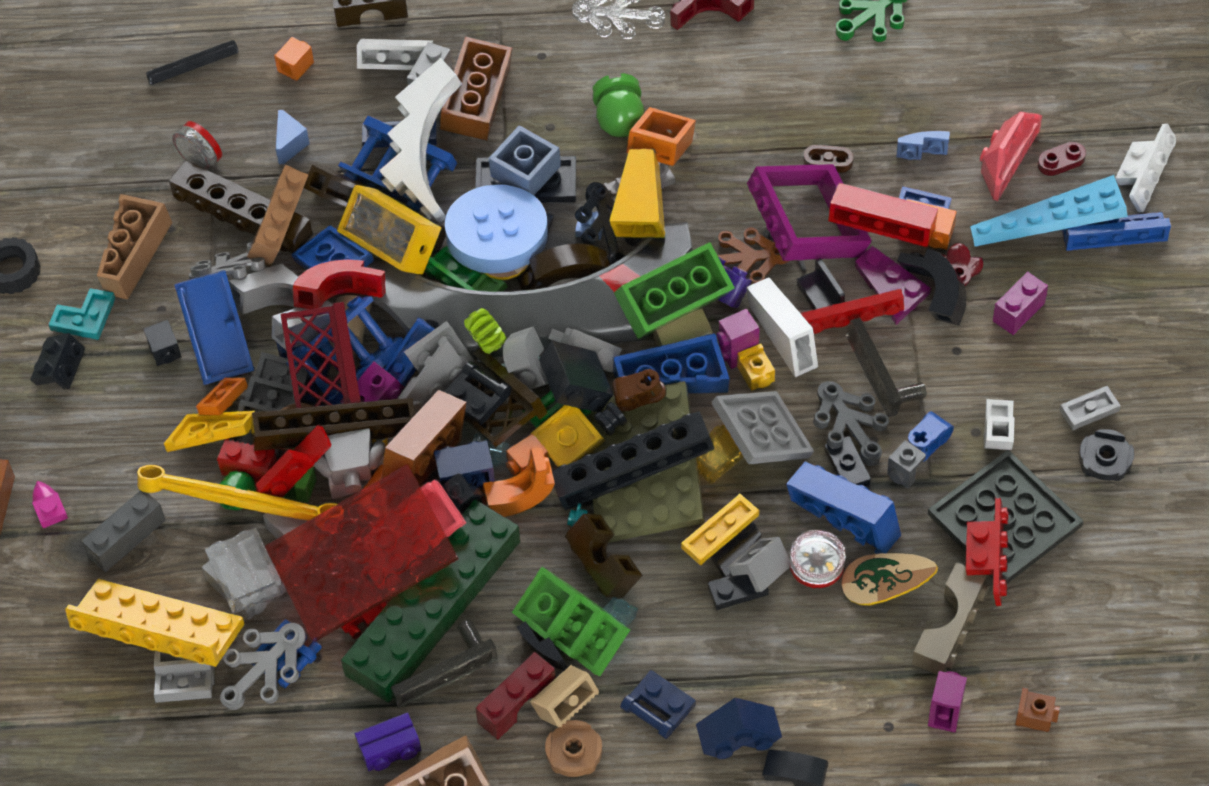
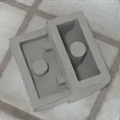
M155 651V702L212 698V687L215 685L214 666L199 664L196 661Z

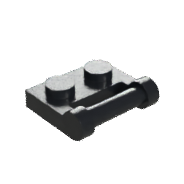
M469 361L463 367L460 375L443 392L467 402L465 415L482 426L510 396L512 389L507 384L494 380L479 370L477 364ZM474 378L495 392V394L489 397L469 382Z

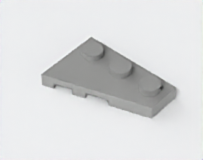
M444 336L438 341L440 346L432 356L428 355L423 362L425 367L420 374L411 379L398 398H413L415 415L438 390L444 391L460 375L465 366V363Z

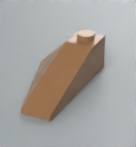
M464 736L440 748L384 786L491 785L468 737Z

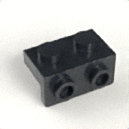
M70 333L47 337L43 343V349L34 366L30 380L36 385L56 382L64 390L70 389L85 347Z

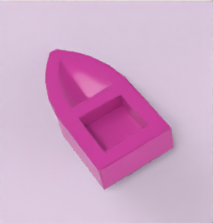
M37 481L33 490L32 504L42 528L68 519L58 493L49 485Z

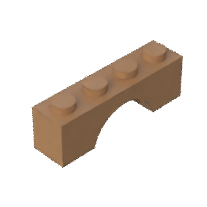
M284 166L247 255L248 258H264L265 265L271 267L282 245L308 174L290 166Z

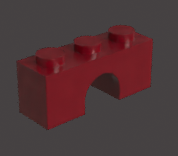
M534 652L475 708L478 724L497 740L500 739L517 722V714L524 703L530 698L533 699L556 679L555 668Z

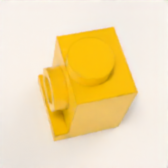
M762 344L737 353V368L751 391L757 388H765L772 382H775V369L765 354Z

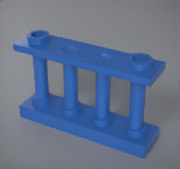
M367 116L363 125L368 130V139L352 166L340 162L339 168L345 176L377 189L405 203L406 207L419 213L423 205L418 200L414 203L406 193L400 196L396 190L390 192L381 181L383 175L379 170L397 154L391 146H389L372 176L360 171L377 141L383 139L389 142L388 144L390 145L392 139L387 133L394 128L371 116ZM429 143L427 144L426 160L430 161L431 164L427 176L429 186L431 187L440 170L443 171L445 168L453 172L458 163L451 153Z
M371 296L355 297L347 304L348 309L345 310L347 324L358 315L379 343V349L373 354H369L348 327L351 347L359 357V363L361 364L355 370L357 381L373 362H376L383 368L403 341L402 337H387L366 310V307L374 301ZM330 329L327 334L332 336V330ZM319 333L309 344L313 346L321 334ZM325 337L317 346V349L321 348L327 356L334 349ZM302 345L295 349L292 354L302 361L310 349ZM336 354L332 358L335 362H337ZM310 358L306 361V364L314 370H319ZM294 361V366L297 367L299 364ZM305 369L311 376V378H313L314 374ZM320 378L315 380V383L324 394L330 385ZM333 388L325 400L332 405L342 404L340 401L343 399V395Z

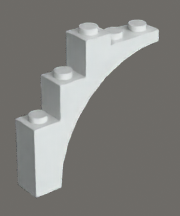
M441 58L395 97L400 103V106L397 108L405 119L387 134L392 139L390 146L398 155L379 170L385 177L382 182L390 192L396 190L400 196L406 193L414 203L418 200L423 205L420 208L423 214L429 220L434 218L439 224L445 220L446 215L436 203L429 186L426 171V149L430 131L438 113L448 98L462 85L457 75Z

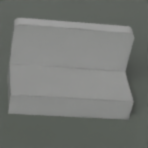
M780 537L763 538L754 543L733 561L728 568L732 576L748 574L756 592H762L790 568V559Z

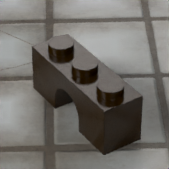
M333 0L337 27L361 24L360 16L368 10L381 11L384 15V21L408 17L406 0Z
M583 514L566 533L565 538L569 542L571 550L578 555L584 564L586 572L597 583L598 590L605 597L623 598L643 575L629 555L611 554L609 558L607 557L606 547L614 533L601 515Z

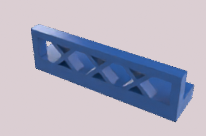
M1163 212L1128 215V217L1062 229L1067 251L1168 241L1171 224L1169 218H1164Z

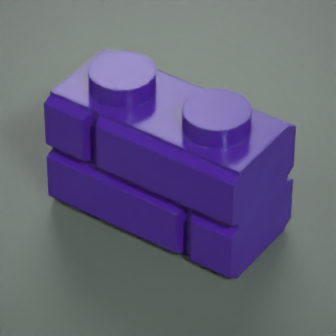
M408 713L354 733L368 772L374 769L376 771L384 770L390 766L391 762L399 759L410 760L417 755V752L422 751L418 735Z

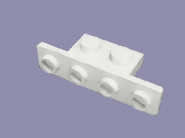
M1162 124L1155 141L1132 142L1115 178L1119 185H1134L1129 197L1137 212H1144L1164 166L1167 164L1170 153L1176 144V136L1168 124Z

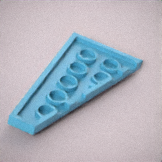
M1114 175L980 222L970 226L974 246H980L1128 217L1118 184Z

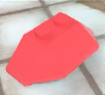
M1019 112L1005 121L1000 130L994 131L990 141L991 145L989 148L985 147L980 156V161L982 162L981 173L993 200L998 201L1040 132L1042 115Z

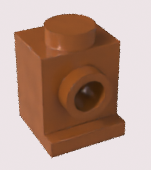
M1022 688L1015 725L1049 732L1051 722L1057 723L1060 706L1055 705L1056 697L1029 692L1028 688Z

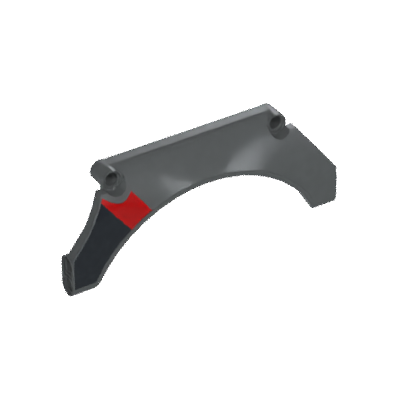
M687 222L664 224V238L647 237L636 249L605 269L572 282L527 291L487 292L447 286L414 273L401 271L380 257L374 258V261L367 268L385 271L386 293L382 298L371 296L374 300L372 302L387 311L407 333L418 318L425 320L435 329L447 321L474 360L476 358L473 353L480 347L465 328L464 320L472 312L480 308L486 309L504 332L506 339L512 333L534 326L544 347L543 351L546 350L551 341H554L548 338L552 328L562 333H565L567 328L576 329L610 344L643 341L650 334L640 339L637 338L614 292L622 285L693 251ZM504 344L497 351L494 350L490 353L492 357L503 356Z

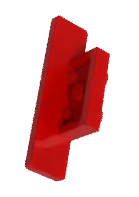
M317 425L294 450L288 449L255 484L257 487L256 492L282 498L331 447L332 444L323 426Z
M995 498V521L967 522L966 573L967 575H993V595L996 606H1002V596H1007V582L1002 580V573L1007 572L1008 568L1007 556L1003 555V548H1008L1007 531H1003V524H1008V508H1003L1001 498Z

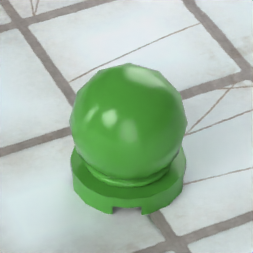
M621 73V77L609 79V75L598 80L592 88L593 102L597 107L596 118L601 129L610 136L624 138L629 136L631 128L645 113V108L640 99L642 92L639 81L634 76Z

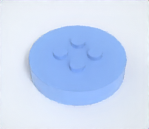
M487 185L475 188L460 196L447 212L445 218L447 246L452 256L459 263L478 272L493 274L519 269L530 264L529 260L541 253L545 248L548 238L545 209L534 195L518 187Z

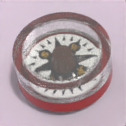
M186 122L172 136L174 146L185 160L206 170H210L222 158V151L216 140L206 129L195 122Z
M823 530L807 531L798 536L792 544L789 561L791 573L798 582L807 587L825 588L831 586L842 576L846 557L845 548L839 538L830 532Z

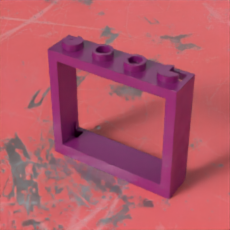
M834 164L756 166L747 182L749 191L757 204V208L783 261L814 260L818 258H858L870 245L872 240L867 231L837 224L842 236L797 238L772 187L817 185L830 210V203L839 183H843Z

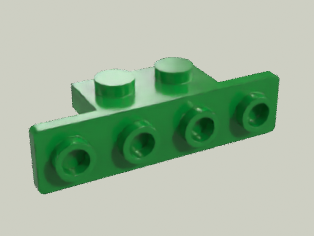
M447 246L435 256L429 258L424 271L430 278L433 279L435 277L441 284L467 290H474L471 286L481 276L480 272L469 269L459 263L452 256Z

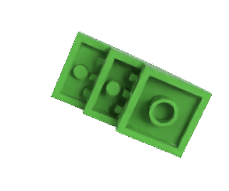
M544 567L540 568L512 611L523 622L526 621L529 627L544 639L549 637L553 644L569 657L576 659L598 676H601L630 632V629Z

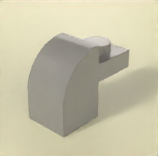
M534 326L512 333L503 345V358L508 373L514 372L516 378L530 390L543 386L548 382L538 359L544 347Z

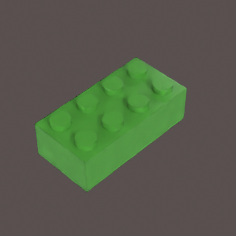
M709 242L622 285L614 292V295L634 333L640 339L727 295L734 289V286L713 246Z

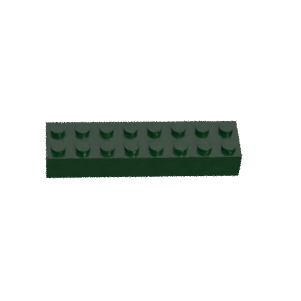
M475 499L462 514L466 524L458 528L429 553L341 659L346 677L387 703L394 698L520 543L519 526Z

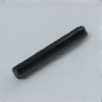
M230 40L146 72L150 85H154L235 55L239 52L238 46L234 40Z

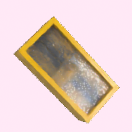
M355 185L337 232L399 270L423 275L441 227L377 189Z

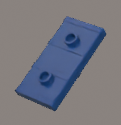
M222 270L174 284L203 384L206 385L223 380L224 378L254 371L226 271Z

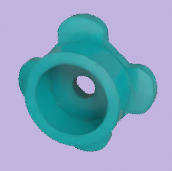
M580 503L577 504L576 510L571 509L569 512L567 525L571 526V528L583 514H587V510L580 509Z

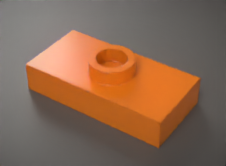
M224 378L196 405L199 415H221L248 388L246 379Z

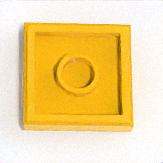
M564 405L530 433L546 448L548 456L557 467L582 459L605 442V439L581 410L568 405Z

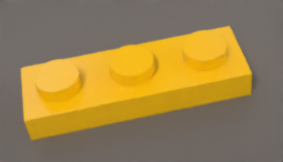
M739 494L681 543V549L701 566L759 516V510Z

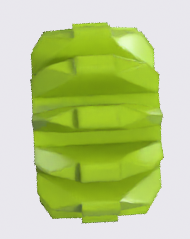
M480 308L472 312L464 320L465 328L485 353L490 354L494 350L497 351L506 340L504 332L486 309Z

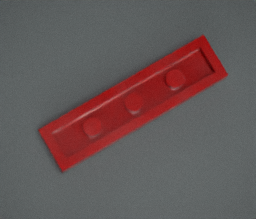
M897 289L800 314L811 325L813 333L817 334L825 329L845 327L849 323L866 322L882 315H895L899 311L905 310L902 290Z

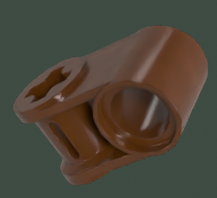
M652 369L616 378L612 383L616 406L621 411H631L644 405L657 403L666 395L665 385L660 381L658 373Z

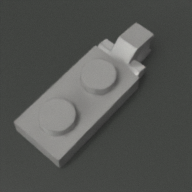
M552 328L548 337L556 342L595 351L602 368L611 373L613 372V357L619 356L622 350L620 347L576 329L567 328L565 333H562Z

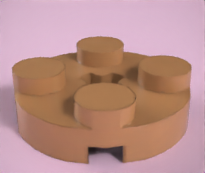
M579 720L566 721V724H562V728L555 729L553 733L551 731L547 736L545 743L546 758L555 773L568 777L591 774L596 770V766L602 757L601 737L586 722ZM572 743H576L577 747L581 750L571 754L566 748H571Z

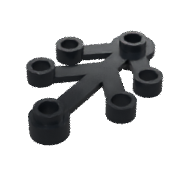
M592 182L586 188L585 197L587 201L575 212V218L580 223H586L592 217L593 208H597L598 217L590 228H587L582 233L581 240L584 244L593 245L599 238L598 233L603 229L609 250L607 258L610 265L626 256L625 253L619 250L615 233L609 222L611 215L608 212V208L612 211L615 201L610 198L609 190L605 185L599 182ZM623 237L631 246L637 245L642 237H635V239L633 237Z

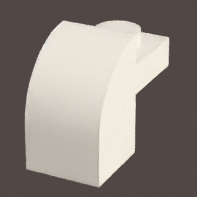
M987 399L984 448L1012 450L1014 443L1013 401Z

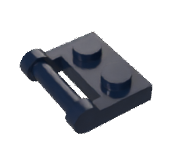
M650 670L631 694H628L623 699L620 708L627 713L632 712L657 729L660 736L667 739L695 707L696 700ZM640 700L644 701L669 718V720H662L638 702Z

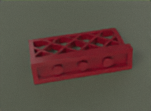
M344 302L333 303V306L280 314L296 408H301L300 400L306 392L319 400L314 407H318L322 403L326 406L332 405L325 398L333 388L343 395V404L361 403ZM329 314L330 324L324 331L312 323L317 315ZM298 318L306 325L296 335L288 329L287 320ZM309 326L321 334L313 346L301 338ZM330 329L332 330V336L327 334ZM290 336L295 338L292 343L290 342ZM324 337L334 343L335 348L329 356L317 349V346ZM298 341L310 349L302 361L292 354V349ZM313 352L325 359V362L318 371L306 364V361ZM335 354L337 362L332 359ZM294 361L299 364L296 369L294 366ZM328 363L338 368L339 371L333 382L321 374ZM302 367L314 374L307 386L303 385L296 378L297 373ZM317 378L330 385L322 397L309 389ZM339 379L341 383V388L336 385ZM298 386L303 389V391L301 392L300 395H299Z

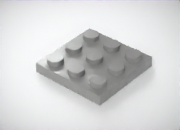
M777 391L716 396L712 401L713 407L748 464L810 458L813 454V448Z

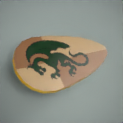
M881 553L866 555L856 559L847 567L843 574L841 585L845 596L851 602L858 605H874L904 595L920 587L937 573L938 567L934 561L913 554Z

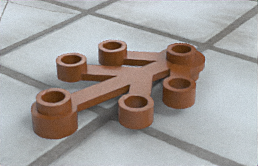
M750 227L744 231L745 243L735 238L730 231H722L718 235L721 247H731L739 252L717 255L726 261L724 265L740 263L737 267L748 272L757 261L766 260L758 270L751 272V285L764 280L777 264L782 265L789 262L783 261L781 255H777L779 251L775 246V242L759 234L756 228ZM750 234L755 235L754 238H749L747 236ZM726 237L730 238V240L723 241L722 239ZM757 244L764 250H754L748 245ZM755 277H761V278H762V279L759 280V281L754 280Z

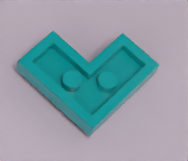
M90 288L81 309L57 304L49 322L50 331L70 333L71 335L99 340L116 299L114 293Z

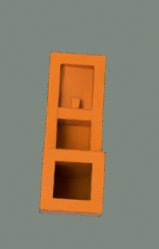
M542 447L531 448L528 465L517 476L502 481L483 483L482 491L485 495L481 498L482 504L503 517H508L524 512L543 501L552 491L555 482L549 458L544 457Z

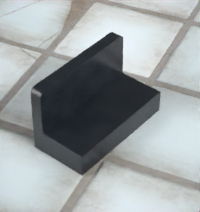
M821 258L815 260V271L797 278V286L813 310L845 302V293Z

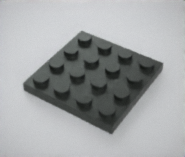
M1009 450L1005 451L928 509V515L966 552L967 522L995 521V498H1001L1003 508H1008V524H1003V531H1007L1008 548H1003V555L1007 556L1008 568L1007 572L1002 573V580H1006L1007 584L1083 526V520Z

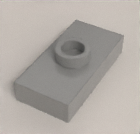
M1105 386L1061 404L1060 412L1073 431L1119 412L1121 405L1109 387Z

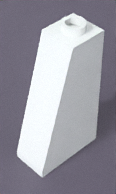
M766 278L746 287L749 307L792 374L797 377L817 368L818 361L813 328L770 278Z

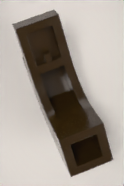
M566 244L548 249L529 260L531 267L517 278L522 291L547 288L563 279H581L610 266L606 251L589 244Z

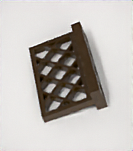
M479 348L473 353L476 358L474 363L479 366V370L499 383L507 384L512 390L508 404L500 405L482 426L466 415L464 420L496 448L534 416L540 420L548 413L540 398L511 372L508 373L507 369L490 354L485 353ZM475 379L469 382L483 392V384ZM493 391L483 392L489 397L495 394ZM515 410H524V411H525V412H524L522 415H520L519 417L512 418V413H513V411H515ZM506 412L505 419L494 420L495 413ZM503 426V430L495 437L491 435L492 427Z

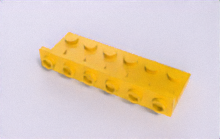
M97 579L77 607L68 605L65 609L69 626L78 631L93 633L101 637L115 639L126 644L137 645L152 651H159L174 657H181L214 667L218 665L244 626V620L241 616Z

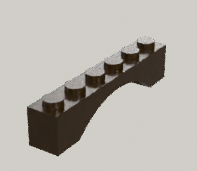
M312 165L304 188L322 198L346 207L354 186L365 185L327 166ZM430 219L431 222L441 227L432 250L440 251L446 237L445 226Z

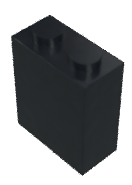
M551 341L539 358L556 403L593 412H601L614 395L595 351Z

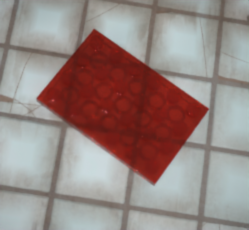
M408 464L264 546L314 642L459 560Z

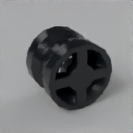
M612 402L606 405V409L603 412H597L594 415L597 423L609 436L615 433V429L619 425L624 426L627 423L623 413Z

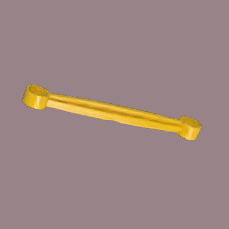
M145 465L137 471V487L146 493H156L164 489L239 508L317 522V527L327 532L339 531L344 526L345 510L342 506L335 503H326L317 507L255 491L236 489V487L167 475L164 469L157 465Z

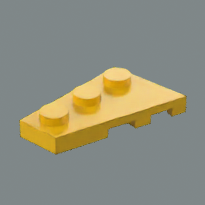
M255 411L223 412L221 415L187 414L164 442L167 452L246 435L251 429L252 413Z

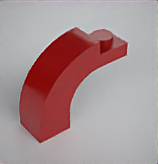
M335 260L318 264L303 272L294 282V307L304 309L321 308L327 299L342 293H357L382 298L386 293L385 271L364 267V261Z

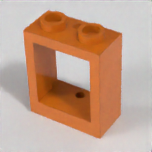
M649 107L631 128L626 153L629 152V149H655L658 162L674 166L693 141L696 120Z

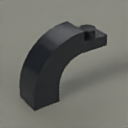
M928 248L924 256L917 252H911L910 254L900 252L897 262L902 268L908 272L927 276L935 280V294L928 311L936 320L959 326L966 307V290L963 280L951 263L940 253Z

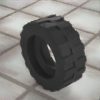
M12 237L0 240V263L12 257H19L23 261V267L15 273L2 274L0 272V293L2 294L23 292L26 288H30L37 281L38 275H40L39 268L41 267L36 251L24 239Z

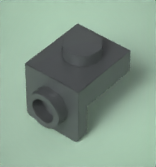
M904 441L889 456L887 475L896 484H902L909 489L915 482L916 468L925 460L926 454L908 441Z

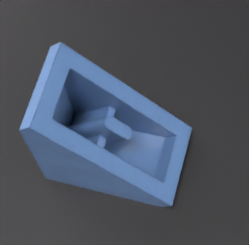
M278 110L276 153L279 164H285L310 143L307 129L284 110Z

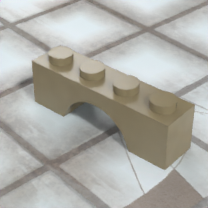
M955 563L946 582L944 598L952 605L955 617L949 624L941 628L924 629L913 652L912 665L937 675L939 671L946 672L947 668L952 669L958 656L955 651L958 645H964L968 636V631L965 629L968 623L973 624L979 611V608H976L979 600L984 602L989 590V586L986 585L987 575H967L966 566Z

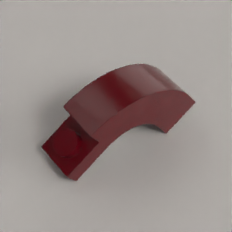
M679 0L670 10L671 26L679 30L698 13L710 10L723 12L739 22L754 9V0Z

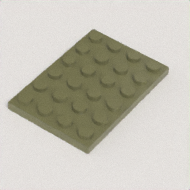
M686 382L665 385L666 395L657 403L644 405L631 411H621L627 423L624 426L619 425L611 436L600 427L594 418L597 412L591 411L586 418L605 439V442L590 454H595L607 449L610 445L622 443L637 434H644L662 424L671 423L681 419L686 414H690ZM612 396L608 403L612 402L616 405L615 396ZM697 457L593 499L594 514L601 515L614 533L609 542L705 523Z

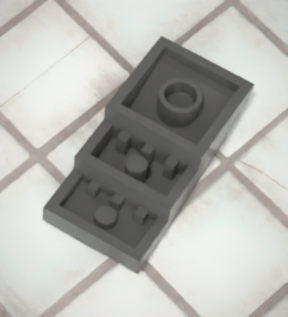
M261 352L255 376L250 378L245 399L240 400L238 411H275L295 403L290 370L286 364L288 362L287 358ZM302 367L297 373L296 378L303 385L307 386L310 375ZM298 386L299 395H300L301 392L303 391V389ZM250 429L246 435L229 438V441L234 440V442L239 441V443L244 442V444L249 443V445H252V431ZM274 449L277 460H279L282 450Z

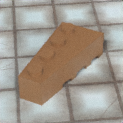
M120 194L119 209L114 214L113 219L115 223L113 230L109 232L107 238L109 241L108 247L104 250L97 277L104 291L113 292L115 297L128 300L173 222L164 203Z

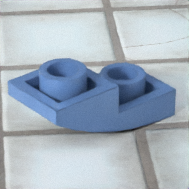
M927 131L898 138L896 157L908 160H921L922 152L947 155L950 132Z

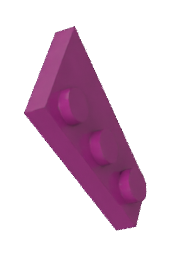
M871 246L855 261L856 269L870 289H873L876 294L897 289L902 290L905 310L892 315L891 319L896 325L930 295V287L874 246Z

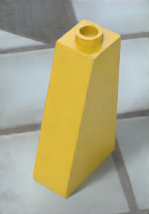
M629 149L609 220L616 237H665L660 166L653 149Z

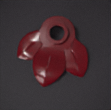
M962 243L953 244L949 248L947 255L941 254L961 275L960 277L965 286L969 284L971 277L980 274L983 269V258L971 257L968 247Z

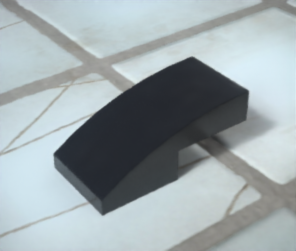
M526 621L517 626L518 631L528 646L546 662L562 671L568 668L549 637L539 643Z
M768 750L762 776L768 781L793 782L795 786H823L829 763L825 759L806 754Z

